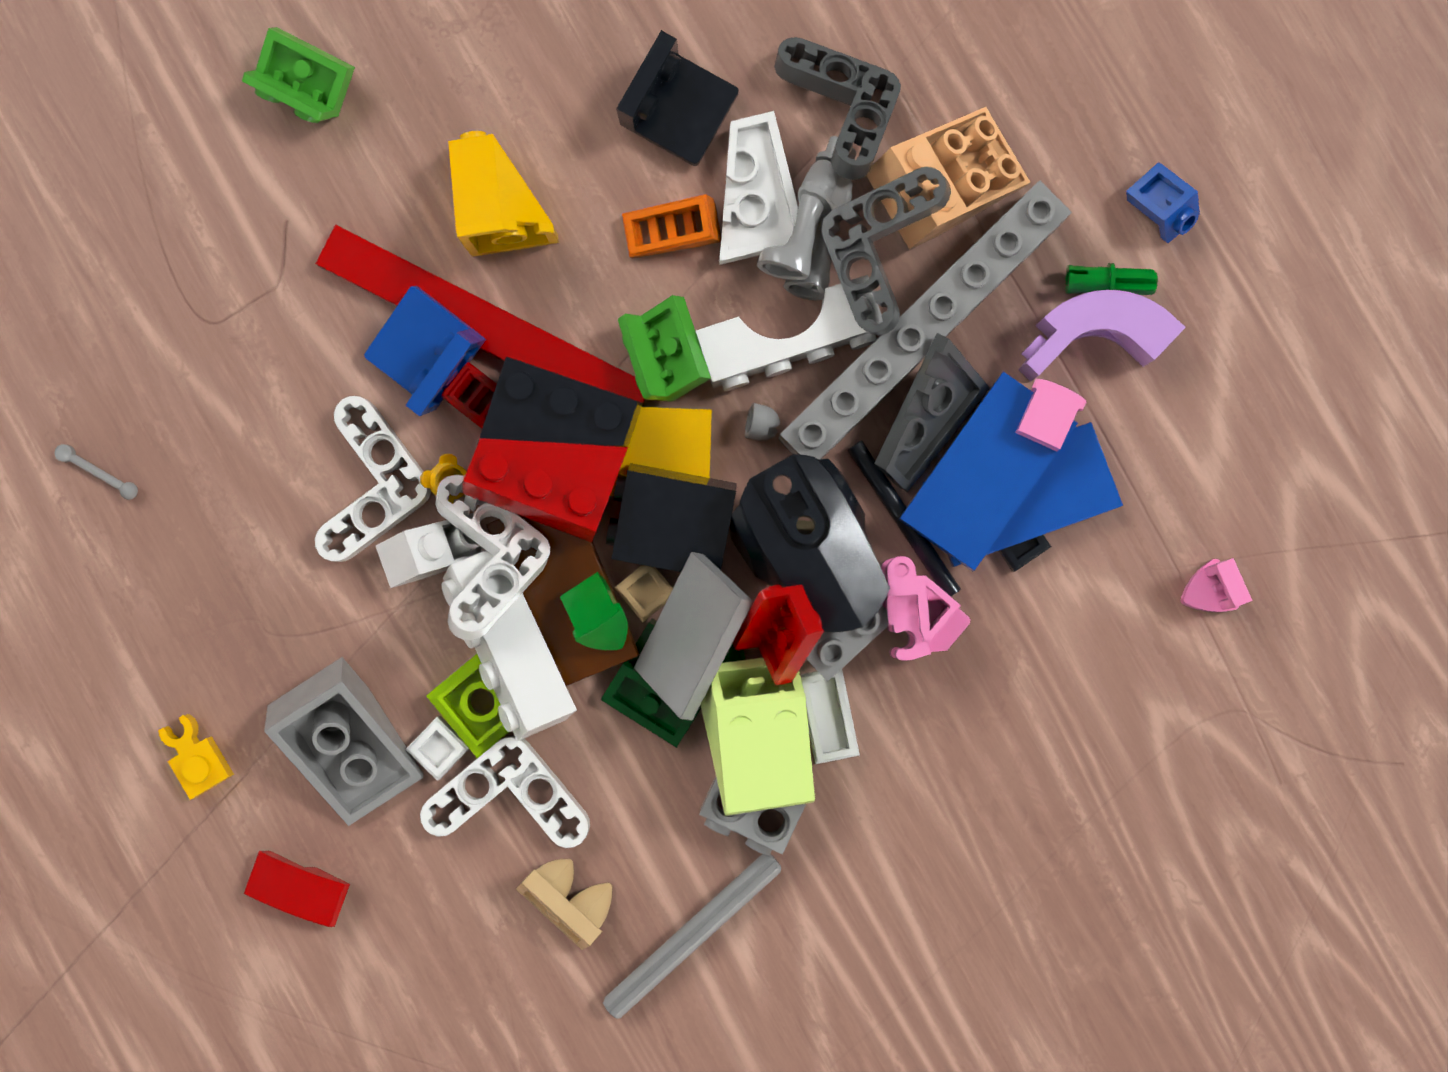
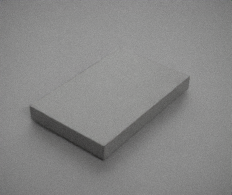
M695 552L690 553L634 666L639 675L680 719L693 720L753 603V600L704 554Z

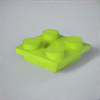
M478 654L474 655L426 695L476 758H479L509 733L500 720L498 707L501 704L494 689H487L481 678L479 665L482 663ZM479 688L488 690L494 697V707L488 714L476 712L471 705V696Z

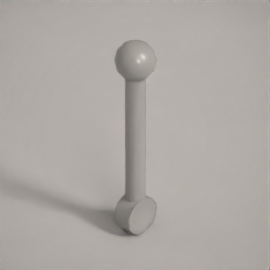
M61 444L55 449L57 460L65 463H74L118 489L124 499L129 500L137 496L138 488L134 483H123L76 455V451L72 446Z

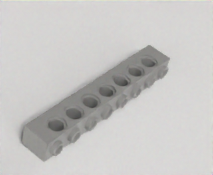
M1039 180L899 317V321L892 331L881 335L780 434L778 440L792 454L808 455L822 459L925 359L937 333L947 337L1072 212Z

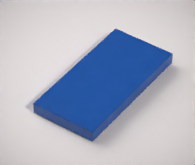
M1004 371L898 519L972 572L978 567L1058 453V451L1056 452L1015 433L1034 392ZM1073 420L1063 444L1078 424L1076 421Z
M1092 422L1074 428L986 555L1123 506ZM948 555L952 567L961 565L960 562Z

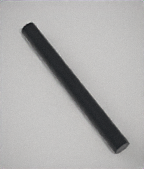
M860 441L849 448L847 451L935 583L950 597L961 590L960 586L930 541L898 520L907 507L886 475L874 464L876 460L864 442Z

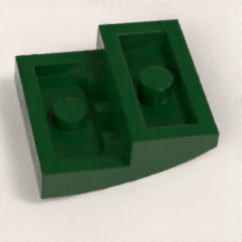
M653 618L649 621L636 642L640 654L657 622ZM639 656L625 661L610 683L601 701L677 748L700 712L701 705L693 720L680 719L634 669Z

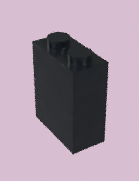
M630 463L627 475L618 474L613 500L622 503L619 519L610 518L606 544L614 546L611 559L682 572L690 553L695 552L704 554L721 570L737 483Z

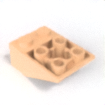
M986 107L892 146L871 166L870 171L866 175L875 190L916 169L932 167L940 171L950 183V199L944 208L898 230L909 250L947 232L1031 183ZM925 180L922 183L923 191L910 197L905 190H902L900 195L907 202L908 210L911 211L914 209V206L909 200L917 196H923L927 201L934 198L933 190L939 184L933 185L929 180ZM891 198L882 199V204L891 219H893L897 214V202Z

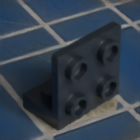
M661 30L616 110L621 126L687 163L698 166L738 97L739 89L678 54L677 39Z

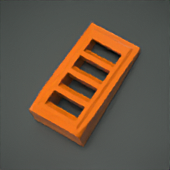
M707 194L622 214L630 258L721 242L716 204L714 199ZM700 211L703 227L701 232H697L694 212ZM676 215H683L686 232L684 236H679ZM664 217L668 236L666 240L661 239L658 218ZM647 220L651 240L649 244H644L640 221Z

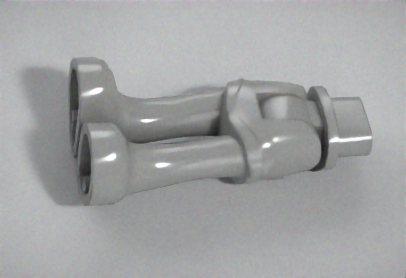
M837 136L830 137L826 150L817 153L816 162L809 169L799 188V207L790 239L783 246L765 248L760 253L757 267L766 274L786 279L783 287L789 293L808 300H822L825 288H828L830 283L832 259L822 235L823 220L832 210L850 202L852 199L853 183L851 179L838 175L831 164L832 154L838 139ZM853 147L848 156L851 159H855L857 154Z

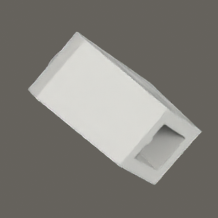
M474 513L469 514L468 518L472 519ZM447 520L405 530L376 545L390 588L447 571L450 564L486 551Z

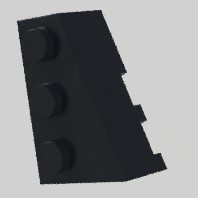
M506 357L479 440L480 438L628 446L643 403L520 360Z

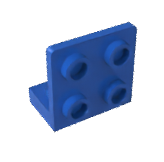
M412 286L368 347L364 356L412 394L405 406L418 416H422L439 407L444 400L441 398L442 393L467 362H471L486 339L421 288Z

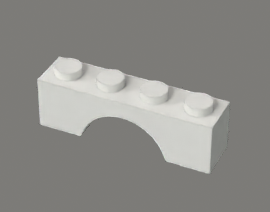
M865 275L851 281L855 284H861L866 282L869 276ZM841 284L825 288L821 312L817 320L806 331L791 338L772 339L761 336L752 331L739 317L696 330L711 376L712 387L715 388L722 385L724 391L734 390L749 384V376L764 371L767 378L790 371L792 369L790 363L808 358L809 364L817 363L835 355L833 349L850 344L851 349L856 350L869 346L877 340L876 335L859 327ZM872 292L858 294V299L861 296H865L869 299L873 312L867 316V320L872 319L878 324L882 323V315Z

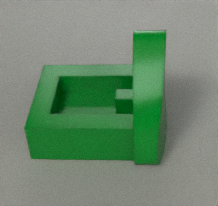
M598 572L560 596L575 629L572 634L576 642L597 650H620L623 648L628 632L627 618L621 605L616 602L606 580Z

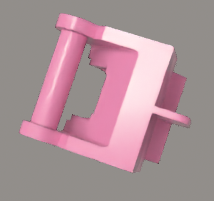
M898 556L884 561L881 569L890 587L887 597L882 604L887 610V629L890 632L899 633L905 631L908 634V643L904 647H892L889 652L890 656L908 661L931 655V652L947 651L970 624V618L959 609L961 605L926 575L916 576L915 565L908 557Z

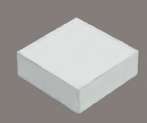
M438 716L405 750L438 781L469 748L453 728Z

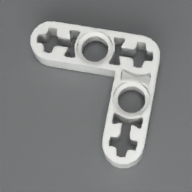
M349 396L342 399L334 411V421L337 428L379 484L326 522L317 531L315 547L318 553L324 559L334 562L347 561L356 556L424 505L431 494V490L424 488L420 483L415 488L418 494L416 498L413 499L407 495L401 497L399 492L404 487L398 477L391 475L388 480L386 479L385 474L397 470L404 460L408 466L401 468L400 471L407 479L411 481L418 479L420 482L423 470L377 408L370 401L359 396ZM352 407L360 411L366 410L362 419L369 429L374 431L378 425L381 428L380 431L368 435L362 444L358 440L366 437V434L359 426L347 424V421L351 418L348 411ZM381 440L390 441L395 450L393 459L385 465L376 464L371 457L373 446ZM371 502L380 503L385 510L384 521L375 528L368 527L362 519L364 507ZM351 517L354 526L364 533L365 537L360 540L359 534L353 533L343 541V545L346 548L343 552L337 549L329 550L328 545L332 543L330 534L332 531L337 534H344L353 528L346 522Z
M452 475L443 479L438 486L435 501L437 511L443 518L494 556L461 591L450 606L447 622L450 631L462 640L472 641L485 635L543 571L550 555V545L543 534L515 513L465 495L464 503L460 500L454 504L448 501L449 494L456 496L460 492L463 493L464 476ZM470 509L473 512L475 511L472 519L468 518ZM485 517H496L504 523L505 530L496 535L488 534L481 528L480 521ZM530 547L537 550L535 557H527L518 571L514 565L519 559L521 549L526 551ZM503 575L511 581L512 590L505 594H496L488 588L486 581L491 576ZM479 598H481L485 604L479 611L477 622L470 620L467 624L461 621L462 613H470L478 605Z
M515 735L507 736L495 743L428 799L422 806L420 813L421 823L427 832L438 837L447 836L508 787L550 839L558 846L571 848L581 844L590 829V819L586 811L530 743L525 739L517 741ZM505 745L509 749H514L518 746L523 752L518 758L522 765L517 768L512 763L498 773L505 778V781L500 783L496 773L485 765L484 761L489 759L493 767L504 758L505 752L502 748ZM480 773L488 779L490 788L486 796L475 798L467 793L465 781L470 774ZM535 779L547 780L553 788L551 800L543 804L535 803L528 795V787L531 781ZM454 788L459 800L469 806L470 811L465 812L463 805H460L449 815V820L452 822L451 825H448L445 821L436 824L432 819L437 813L433 806L437 804L440 808H443L453 801L456 796L449 793V791ZM560 797L567 803L559 809L567 819L576 816L580 821L576 827L579 833L576 837L570 832L564 836L560 834L558 829L561 827L562 821L555 812L549 820L543 814L552 809Z

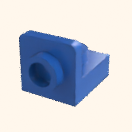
M1160 162L1126 191L1127 201L1159 225L1160 238L1166 243H1170L1179 234L1183 235L1190 231L1198 220L1200 214L1198 191Z

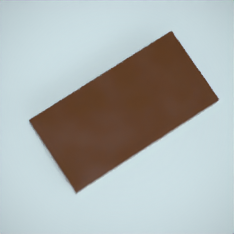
M518 515L543 534L550 545V555L546 566L525 589L523 595L565 685H571L639 656L640 653L629 627L625 644L620 650L589 648L576 642L572 634L575 629L561 601V595L598 572L606 580L618 603L593 541L592 543ZM500 519L486 524L489 533L492 535L500 534L505 530L504 523ZM530 547L526 551L521 549L519 559L514 565L518 571L527 557H535L537 552L535 548Z

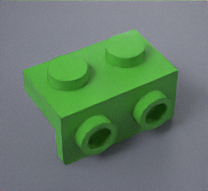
M278 27L268 28L256 70L244 72L242 82L254 87V93L258 97L273 103L283 102L295 108L294 114L299 118L312 123H319L322 120L339 116L355 67Z
M672 295L641 316L625 313L618 318L623 344L628 350L636 375V384L643 398L672 402L711 379L684 297Z

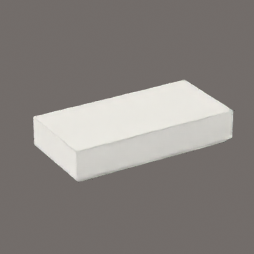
M842 669L828 682L818 671L800 674L806 696L808 729L815 764L859 756L860 753Z

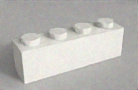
M488 551L450 564L443 577L444 582H442V591L449 606L494 557ZM503 575L491 576L486 581L488 588L496 594H505L512 590L511 581ZM523 593L485 635L472 641L464 640L470 649L475 648L482 663L479 665V672L483 683L487 689H494L501 704L498 707L500 720L508 732L513 731L517 741L567 720L577 710ZM479 598L478 605L470 613H462L461 619L463 623L467 624L470 620L477 622L479 611L485 604L481 598Z

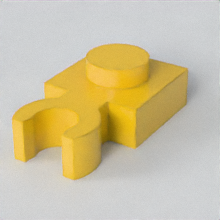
M186 714L179 717L180 723L184 727V734L181 738L175 736L170 726L162 727L158 732L161 741L168 747L175 748L179 754L167 762L187 796L192 800L227 780L234 773L212 736L199 741L197 737L199 731L198 723L192 715Z

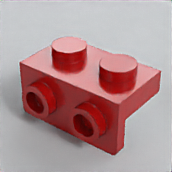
M802 584L788 587L773 585L759 592L732 643L735 650L759 647L774 684L781 685L793 681L824 631L820 616L817 611L813 610Z

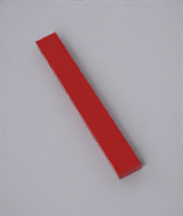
M336 224L315 263L320 268L395 306L400 303L410 287L418 286L486 339L480 348L481 350L505 361L506 357L517 359L642 402V407L646 401L636 384L635 376Z

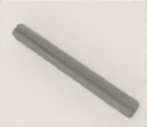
M764 854L759 856L614 988L604 999L603 1004L606 1010L616 1019L625 1015L759 893L782 870L781 865L771 854L770 856Z

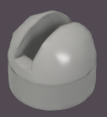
M752 403L746 420L745 438L758 441H767L773 438L777 433L775 427L780 424L778 414L768 406Z

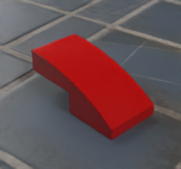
M259 851L243 894L296 917L326 927H335L350 884L317 867H303L272 851Z

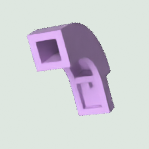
M1100 290L1084 293L1063 302L1035 325L1048 338L1045 339L1040 334L1021 353L1027 360L1018 370L1031 382L1072 341L1090 336L1103 337L1114 341L1124 348L1139 364L1145 366L1154 361L1186 327L1164 307L1144 296L1120 290Z

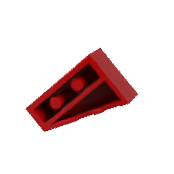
M480 438L463 479V494L592 543L628 447Z

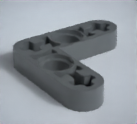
M794 37L782 41L779 45L774 65L775 71L781 79L851 106L836 141L831 164L834 171L843 178L856 180L865 177L871 169L901 89L899 79L894 73L806 39ZM793 58L799 59V62L795 63L792 62ZM815 65L819 66L818 72L813 70ZM832 70L840 71L848 77V80L845 82L834 81L829 78L826 72ZM875 89L883 91L879 104L871 101ZM861 117L869 118L875 122L877 128L872 130L863 129L856 123L855 119ZM854 143L862 146L856 160L848 157Z
M923 167L916 169L832 210L823 220L821 228L823 239L854 318L859 327L871 334L884 335L895 328L900 317L899 306L873 242L930 216L946 206L951 194L950 183L935 168ZM925 180H929L933 185L939 184L933 190L934 198L927 201L923 196H917L909 200L914 206V209L911 211L908 210L907 202L900 195L902 190H905L910 197L923 191L922 183ZM886 198L894 199L898 207L895 217L889 222H878L874 215L878 202ZM861 210H863L866 221L872 227L869 231L862 224L852 227L849 230L850 238L846 241L834 235L840 230L839 222L845 220L850 225L862 221V217L858 214ZM861 259L869 260L872 265L870 278L861 284L853 283L849 275L852 264ZM880 285L881 289L879 291H873ZM872 292L875 302L882 307H887V311L882 313V323L878 324L872 319L867 320V316L873 312L869 299L865 296H861L858 299V294Z

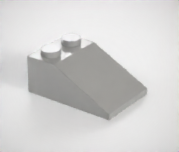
M343 657L267 705L264 732L348 826L423 778V772L412 755L405 750L407 747L376 698Z

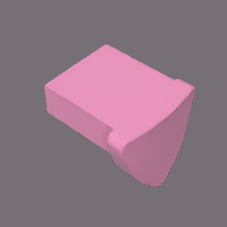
M1035 379L1032 386V392L1034 393L1015 433L1057 452L1062 447L1076 413L1083 411L1086 400L1061 385L1043 379Z
M1234 558L1221 562L1218 559H1212L1198 569L1186 585L1180 601L1185 606L1201 611L1226 612L1236 610L1239 606L1252 601Z

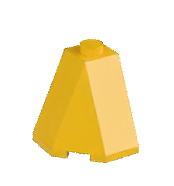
M469 131L459 136L460 139L448 141L456 234L472 257L559 243L558 234L553 223L493 134L486 135L484 131Z

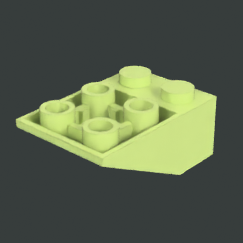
M763 658L722 663L700 705L725 816L813 803L815 801L806 696L800 672L798 671L791 683L775 685Z

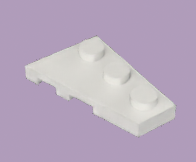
M774 111L731 121L720 265L758 256L767 247L783 246L788 242L793 233L798 204Z

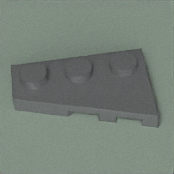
M939 333L936 334L874 463L896 486L906 492L911 489L990 388L949 338Z

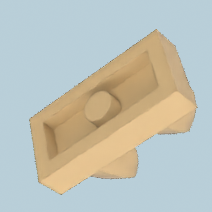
M571 859L551 861L542 865L537 870H533L519 884L516 890L583 950L589 947L602 932L599 928L606 919L611 905L612 885L610 883H603L591 886L579 892L568 901L566 897L571 890L574 877L573 861Z

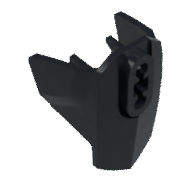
M792 454L749 479L741 496L740 503L731 515L730 536L755 577L771 586L780 585L788 587L802 584L813 610L817 611L820 616L824 632H845L864 627L881 608L890 587L866 534L865 513L841 471L829 458L817 459L813 456ZM778 476H785L791 482L790 492L786 495L777 492L773 487V481ZM807 517L813 521L814 530L811 534L804 535L797 530L796 526L799 518Z

